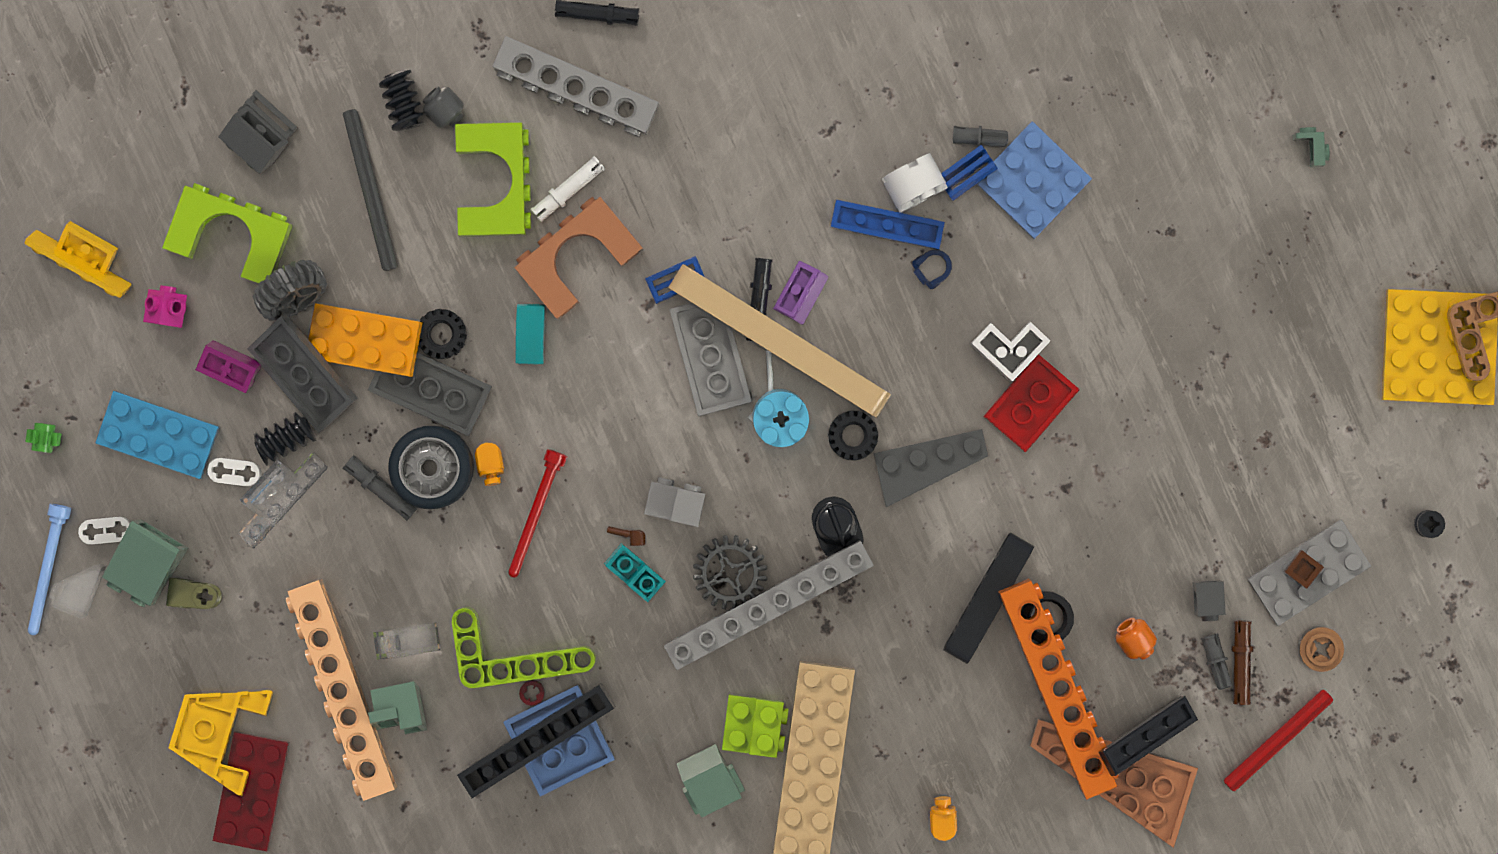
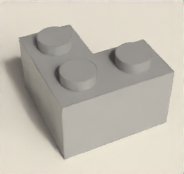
M658 477L657 482L651 481L644 514L698 527L706 493L701 492L702 487L685 483L684 488L674 486L673 480Z

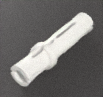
M593 156L592 159L555 190L553 188L548 191L549 195L532 207L531 211L537 215L536 217L542 223L557 208H563L569 198L604 171V166Z

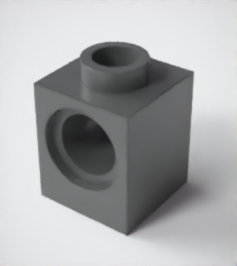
M1224 581L1192 582L1195 616H1202V621L1219 620V615H1226Z

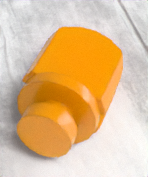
M483 443L475 452L477 473L481 478L486 477L484 480L485 486L501 484V478L497 477L504 473L501 450L496 444Z
M939 796L934 798L935 806L931 807L930 829L936 839L946 841L953 838L957 832V811L955 806L950 805L951 797Z

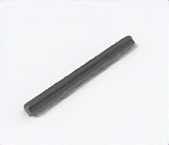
M356 109L343 112V118L381 266L384 271L397 268V262L359 114Z

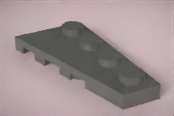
M980 429L874 453L885 506L888 507L988 457L983 430Z

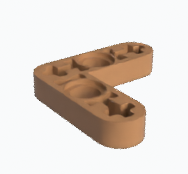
M1498 291L1455 303L1447 312V319L1463 374L1472 381L1483 380L1490 372V364L1478 323L1498 318ZM1485 299L1491 300L1495 305V310L1491 315H1484L1480 310V305ZM1458 307H1460L1461 311H1467L1468 316L1464 317L1465 326L1471 324L1472 329H1466L1458 333L1457 328L1463 327L1461 320L1454 318V314L1458 313ZM1465 334H1471L1476 339V344L1471 350L1465 349L1461 344V339ZM1479 351L1480 356H1474L1476 363L1483 366V369L1479 371V376L1476 373L1470 372L1469 368L1473 367L1472 358L1466 359L1465 354H1474Z

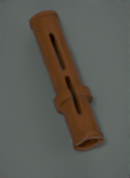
M1246 620L1234 621V645L1231 646V651L1234 652L1233 704L1238 705V703L1239 705H1251V652H1254V646H1251L1252 621Z

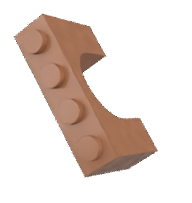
M594 197L588 199L580 206L583 210L575 218L572 214L559 224L561 229L554 235L550 232L537 242L540 246L531 253L527 250L516 259L519 264L514 268L558 320L579 303L577 298L562 282L556 270L557 253L566 241L577 236L593 237L609 250L622 267L643 250L641 245L601 197L596 200Z

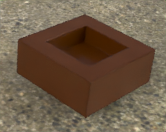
M1300 550L1283 572L1307 589L1324 567L1303 550Z

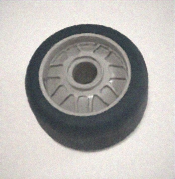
M423 426L407 432L398 440L390 454L388 471L394 490L404 501L421 509H439L453 504L464 495L472 481L474 464L469 447L455 432L439 426ZM429 459L437 464V472L432 476L425 474L423 471V464Z

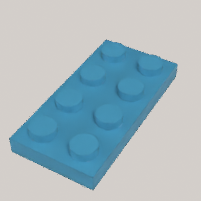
M113 391L95 443L202 479L219 426Z

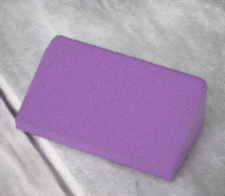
M799 260L773 309L800 324H804L827 282L828 276Z

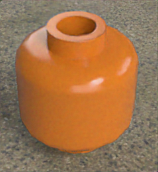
M1129 618L1117 628L1116 642L1128 658L1144 660L1153 654L1157 638L1145 620Z

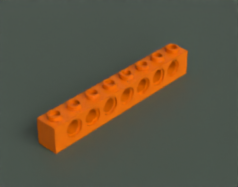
M1026 579L998 591L1083 796L1087 800L1117 787L1115 779L1119 778V776L1110 775L1099 754V751L1105 748L1106 744L1102 736L1097 738L1093 728L1097 727L1096 720L1092 712H1086L1082 702L1087 701L1082 687L1080 685L1076 687L1072 677L1076 673L1071 661H1065L1061 651L1065 650V646L1060 635L1054 636L1050 625L1055 623L1049 609L1043 610L1040 599L1044 597L1038 583L1033 584L1030 579ZM1027 603L1035 606V613L1030 618L1021 616V608ZM1037 629H1043L1046 633L1045 640L1039 644L1033 643L1031 639L1032 633ZM1047 655H1054L1057 662L1052 669H1045L1042 666V661ZM1057 681H1065L1067 683V690L1061 695L1054 694L1053 686ZM1070 706L1076 707L1078 709L1077 717L1073 720H1066L1064 718L1065 709ZM1080 732H1086L1089 736L1088 742L1083 746H1078L1074 742L1075 736ZM1090 758L1099 759V767L1095 771H1087L1085 768V764Z

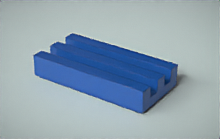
M980 145L941 173L948 187L945 190L954 201L997 170L998 167L985 148ZM986 162L988 163V165H986V166H985L984 168H982L980 171H978L977 173H975L973 176H971V177L968 178L966 181H964L963 183H961L959 186H957L956 188H954V189L952 190L951 187H953L954 185H956L958 182H960V181L963 180L964 178L969 177L971 174L974 173V171H975L976 169H978L979 167H981V166H982L983 164H985Z
M696 256L645 278L656 304L678 294L670 291L659 296L657 293L669 287L673 279L654 286L653 281L678 271L682 264L686 266L693 264L695 267L693 270L705 277Z

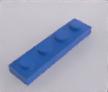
M836 200L831 228L939 250L945 222Z

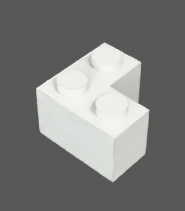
M1031 322L1027 323L1011 341L990 323L970 345L1009 382H1013L1045 348L1050 340Z

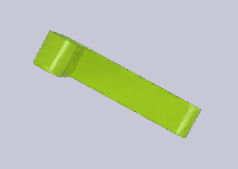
M463 607L458 609L452 616L459 677L462 684L468 688L589 671L596 662L595 652L588 646L485 660L477 612L470 607ZM462 612L469 613L472 616L473 621L468 628L462 627L458 622V616ZM465 640H471L476 644L475 654L467 655L463 652L462 644ZM584 651L590 655L591 662L588 666H580L576 663L575 656L578 652ZM556 655L563 660V667L560 670H552L549 667L548 659L551 656ZM528 659L535 663L536 670L533 674L523 673L521 670L523 660ZM498 663L504 664L508 669L507 677H496L493 672L494 666ZM473 667L480 671L481 676L478 682H470L467 679L466 671L468 668Z

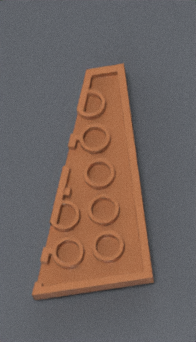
M1038 719L1030 746L1076 778L1054 724ZM1080 732L1075 736L1074 742L1078 746H1083L1088 742L1089 736L1086 733ZM1103 739L1106 746L1112 743V741ZM1149 753L1118 774L1119 778L1115 779L1117 787L1099 795L1174 848L1198 768ZM1088 759L1085 764L1086 770L1095 771L1099 767V759Z

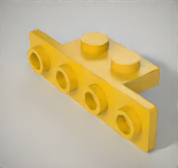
M71 221L66 224L59 241L35 230L24 242L35 253L45 255L55 261L58 266L75 272L84 281L92 282L103 288L109 295L121 298L130 290L132 285L130 282L109 271L118 248Z

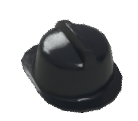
M835 496L818 502L813 509L812 524L820 547L826 556L829 557L859 540L863 544V533L855 511L849 502Z

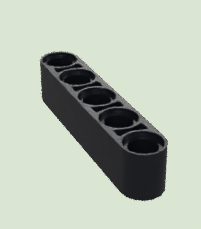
M1011 532L1008 534L947 640L943 651L966 664L969 663L1003 604L998 591L1014 585L1030 557L1034 545Z

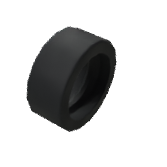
M1042 591L1044 598L1040 599V603L1053 602L1062 610L1063 623L1061 628L1053 634L1054 636L1059 634L1063 640L1069 635L1074 625L1072 607L1063 596L1054 592ZM1031 603L1023 605L1021 616L1030 618L1035 606ZM1037 630L1031 636V639L1038 643H1042L1046 638V634H1042Z

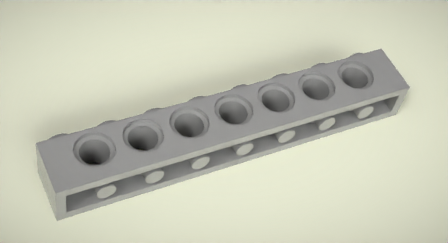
M861 540L757 594L756 597L748 599L745 603H740L736 608H731L665 643L664 647L676 670H679L874 565Z

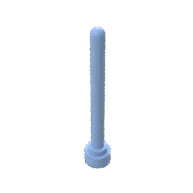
M49 504L47 515L50 516L51 526L28 626V633L30 635H36L39 632L62 524H65L66 519L70 518L72 508L68 506Z

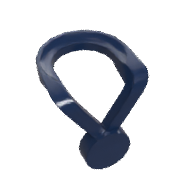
M930 250L912 262V266L915 269L913 272L923 285L926 284L929 289L939 286L950 275L952 270L950 257L941 250ZM939 255L946 262V271L942 276L928 281L919 266L928 257Z

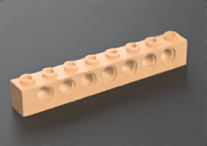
M320 579L287 591L289 595L286 598L288 609L291 614L295 612L299 622L295 624L297 634L300 639H305L308 647L305 650L307 661L310 666H315L317 675L314 676L316 686L319 692L324 691L327 700L323 702L326 714L329 718L333 717L336 728H333L335 739L338 744H343L346 752L342 755L347 770L352 769L355 780H352V785L356 795H361L363 801L395 790L397 785L378 732L370 724L368 715L370 710L323 580ZM309 604L316 606L319 611L318 617L315 620H310L305 615V608ZM317 631H324L327 634L328 642L325 646H320L315 642L314 635ZM326 657H333L337 661L338 666L335 672H329L324 668ZM336 683H342L346 686L347 694L344 698H338L334 695L333 687ZM351 709L355 712L356 721L354 724H348L343 720L342 714L344 710ZM359 735L365 739L366 746L363 750H357L353 747L352 738ZM363 762L373 763L375 766V774L373 776L363 774L361 770Z

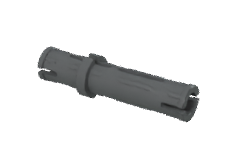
M355 455L342 468L361 483L362 488L369 489L406 521L418 509V507L404 501L390 484L377 475L378 471L375 469L371 470Z

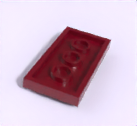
M237 731L234 732L227 766L248 771L249 776L242 797L223 786L212 841L268 851L290 742Z

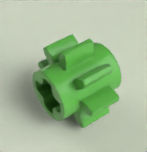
M35 423L34 430L27 429L25 442L32 443L31 450L52 453L53 446H60L62 433H55L56 425Z

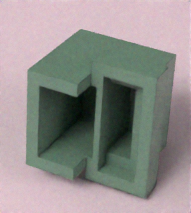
M414 681L370 690L374 711L368 712L370 724L376 730L399 725L400 730H404L405 735L427 730L420 689Z
M716 744L677 763L685 786L682 788L695 815L700 814L701 817H704L740 799V793L745 791L733 765H726Z

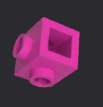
M160 285V290L148 289L143 322L182 328L186 312L187 295L176 293L177 288L163 285Z

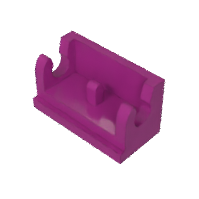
M212 340L205 345L195 370L247 393L248 389L253 386L254 378L262 366L256 359Z

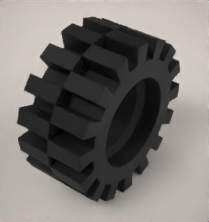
M435 309L421 317L420 322L423 324L418 346L426 355L436 359H448L457 355L464 347L465 340L467 339V329L463 320L456 313L446 309ZM439 323L447 324L452 331L450 341L444 345H438L431 339V330Z
M847 411L838 415L831 423L828 431L829 444L832 450L841 458L853 461L863 459L871 454L877 445L879 436L875 422L870 416L860 411ZM849 425H858L864 432V439L858 446H848L843 441V430Z

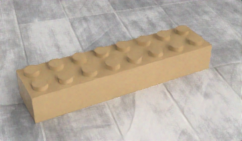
M799 661L773 854H830L854 682V668Z

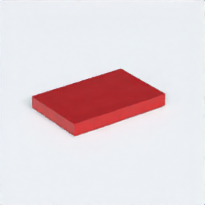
M1038 354L983 417L1020 449L1027 452L1080 389Z

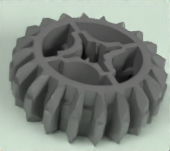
M300 260L296 263L294 261L287 266L283 265L282 268L274 270V273L271 275H267L266 279L258 284L259 286L254 290L252 297L259 313L265 319L274 321L285 313L290 317L297 315L303 310L306 311L307 307L314 305V302L321 298V294L326 291L327 282L322 269L318 267L316 262Z
M724 535V544L719 545L716 538L712 539L715 548L711 549L705 544L703 548L708 552L707 556L701 553L697 554V558L702 560L703 564L693 565L694 569L701 570V574L693 575V579H702L703 583L696 586V589L698 591L703 588L707 589L702 598L706 600L710 595L714 596L711 602L712 606L717 604L718 599L722 600V609L724 610L727 608V601L732 602V608L734 609L738 606V600H741L743 604L747 601L745 597L748 595L751 599L756 597V594L752 592L754 588L761 592L764 590V587L757 584L758 580L767 581V576L759 575V571L767 570V565L758 566V561L763 560L764 555L761 554L755 557L753 553L758 550V547L755 545L749 551L746 548L749 544L748 539H745L743 544L739 545L738 535L734 536L733 543H728V536ZM724 550H738L749 559L740 563H733L728 559ZM717 554L721 563V570L708 578V563ZM723 559L726 560L731 568L744 566L738 569V574L735 573L737 576L735 578L737 586L730 577L717 579V577L722 576V571H726L723 569L725 567ZM753 566V580L744 591L739 581V576L743 571ZM720 582H728L733 587L736 595L721 594L712 586Z

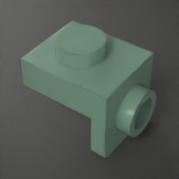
M1316 127L1299 128L1300 133L1293 135V141L1309 140L1310 168L1325 166V161H1328L1330 157L1329 144H1325L1324 132H1316Z

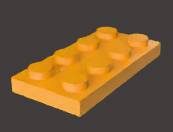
M315 303L308 340L327 362L413 377L423 323Z

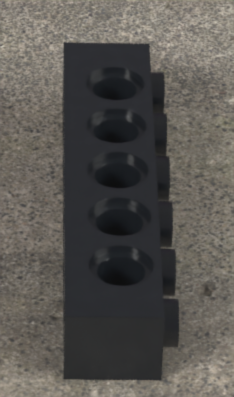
M600 683L467 767L457 776L470 797L474 798L604 716L616 706Z

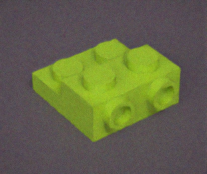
M729 694L722 750L777 758V753L784 750L785 736L780 735L781 724L787 725L789 708H783L784 701Z

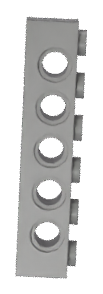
M505 36L492 66L494 70L498 71L496 76L510 82H512L513 78L523 82L522 87L537 93L538 89L549 93L547 98L563 104L564 100L574 104V110L588 115L589 111L599 114L598 120L611 126L615 122L625 126V132L639 137L640 133L647 135L660 105L659 102L507 36ZM527 59L531 61L532 68L529 72L520 73L517 71V64L520 60ZM548 70H553L557 73V80L553 84H545L542 81L543 74ZM578 81L582 83L583 90L579 95L574 96L568 93L567 88L571 82ZM598 92H604L608 95L607 104L601 107L593 103V97ZM624 103H629L634 107L633 114L627 118L620 116L618 113L619 107Z

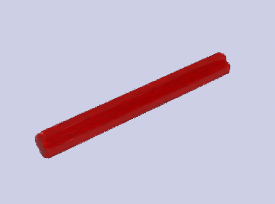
M1321 690L1224 779L1226 786L1233 792L1238 790L1333 703L1334 700L1331 695L1325 690Z

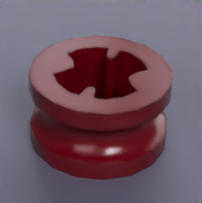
M535 680L525 682L520 688V699L526 705L534 706L539 704L545 695L543 685ZM534 685L533 689L538 687L540 693L536 695L537 700L531 701V697L529 699L525 697L524 693L528 691L527 686Z

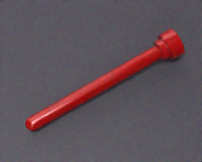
M550 449L546 450L543 458L546 469L508 571L509 576L512 578L517 577L520 573L556 471H560L561 466H565L568 456Z

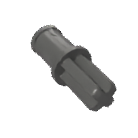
M954 126L953 144L977 145V147L980 145L1005 147L1008 144V132L1006 130L982 129V126H979V128Z
M1219 634L1201 638L1208 659L1206 664L1211 666L1217 688L1222 690L1231 687L1232 682L1225 660H1228V657H1225L1222 650Z

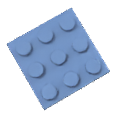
M1032 121L994 160L998 169L977 183V185L1035 239L1092 178Z
M576 685L503 721L511 739L580 697L583 693L579 685ZM594 721L532 760L525 767L539 796H542L615 760V757L597 721Z

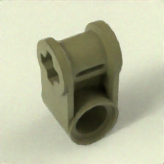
M169 578L166 606L210 609L217 607L221 603L222 592L214 584L194 582V580ZM208 591V594L213 595V599L206 601L205 598H202V593Z

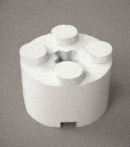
M930 153L917 158L916 161L906 164L882 178L884 186L899 213L926 201L932 195L934 196L948 188Z

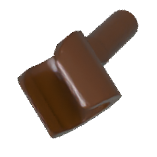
M610 526L607 528V533L630 537V546L645 545V533L641 530H623Z

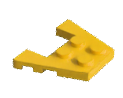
M273 691L184 695L168 748L242 797L249 772L223 765L222 761L238 709L267 716Z

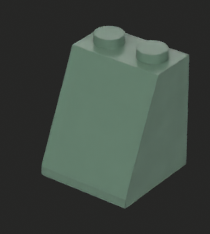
M142 519L133 520L129 524L102 578L108 581L106 585L119 593L124 590L132 595L130 600L142 607H145L146 604L152 606L158 600L169 578H171L187 552L188 547Z

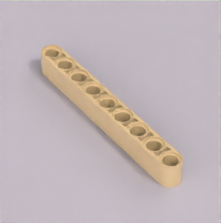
M682 264L668 287L875 418L878 417L891 396L884 389Z

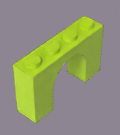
M522 122L455 124L456 152L458 154L487 153L497 155L507 162L512 173L511 189L507 196L498 204L489 207L457 208L458 236L526 235V229H531V212H526V201H531L530 185H525V174L530 173V158L525 157L524 146H529V129H524Z
M194 183L192 188L184 186L165 238L163 249L193 259L205 226L216 217L233 215L245 222L250 230L252 239L251 249L240 277L260 283L266 279L267 275H271L274 273V270H277L293 227L292 224L287 223L288 217L272 212L271 216L260 213L261 207L246 202L245 207L234 203L236 198L220 193L219 197L208 194L209 188Z

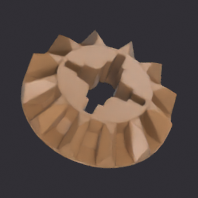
M1317 627L1308 631L1300 641L1299 654L1306 666L1315 671L1325 672L1334 669L1341 662L1344 655V644L1341 637L1335 631L1329 628ZM1314 640L1322 645L1330 641L1325 649L1329 658L1322 654L1312 657L1317 650L1316 644L1313 642Z

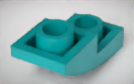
M517 304L516 363L518 364L544 363L545 305Z
M622 543L604 562V565L647 602L651 600L666 582Z

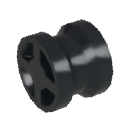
M1421 511L1414 519L1415 531L1422 537H1438L1445 529L1444 517L1437 511Z

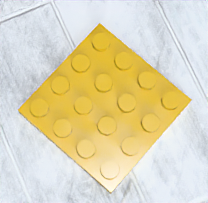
M1386 290L1381 400L1494 405L1498 318L1478 323L1490 364L1489 375L1480 381L1469 380L1463 374L1447 319L1448 309L1455 303L1486 294ZM1485 299L1480 305V310L1484 315H1491L1495 310V305L1491 300ZM1458 307V313L1454 314V318L1460 319L1463 326L1457 328L1458 333L1466 329H1472L1471 324L1465 326L1464 317L1468 316L1467 311H1461L1460 307ZM1465 334L1461 339V344L1465 349L1471 350L1476 344V339L1471 334ZM1479 351L1474 354H1465L1466 359L1472 358L1473 367L1469 368L1470 372L1476 373L1479 376V371L1483 369L1482 364H1477L1474 356H1480Z

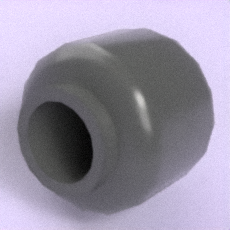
M435 87L422 101L425 104L423 107L424 114L437 127L442 128L448 124L454 127L463 118L460 112L463 110L464 103L449 87Z

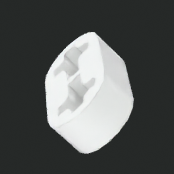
M216 458L210 462L207 469L210 479L224 484L253 486L260 481L262 476L259 465L244 460ZM220 462H222L224 468L233 469L232 474H223L222 478H218V473L214 472V467H219ZM247 466H251V471L255 472L256 475L247 482L245 476L237 475V470H246Z
M125 517L91 519L84 521L80 525L78 534L80 539L86 544L121 542L125 532H122V537H119V534L116 532L109 533L108 528L116 527L118 521L121 522L122 526L128 528L131 522ZM90 524H93L95 529L103 528V534H96L94 540H91L90 535L85 534V530L90 529Z

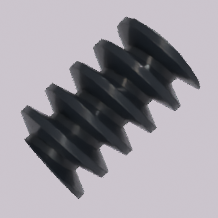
M411 70L389 74L383 77L385 79L379 83L380 88L388 89L382 94L383 99H391V101L386 103V109L395 110L388 115L389 120L397 121L391 126L393 131H405L426 124L418 122V119L424 115V112H415L414 110L421 105V102L412 101L411 99L418 92L408 89L415 82L414 80L405 79L412 72Z
M295 412L293 413L294 422H291L286 417L283 418V428L275 422L273 423L275 432L272 433L265 427V437L262 438L259 434L254 433V444L266 466H268V458L273 462L278 461L277 452L283 457L287 456V447L293 452L297 451V442L303 447L307 446V437L313 442L317 441L313 429L305 417H301Z

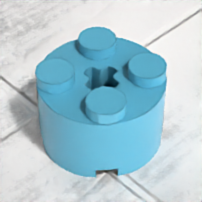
M774 389L766 392L757 401L753 409L752 419L755 430L759 437L769 445L775 447L791 446L802 439L808 429V410L802 399L789 390ZM782 411L784 416H788V419H785L782 425H779L778 421H773V418L778 416L777 412Z

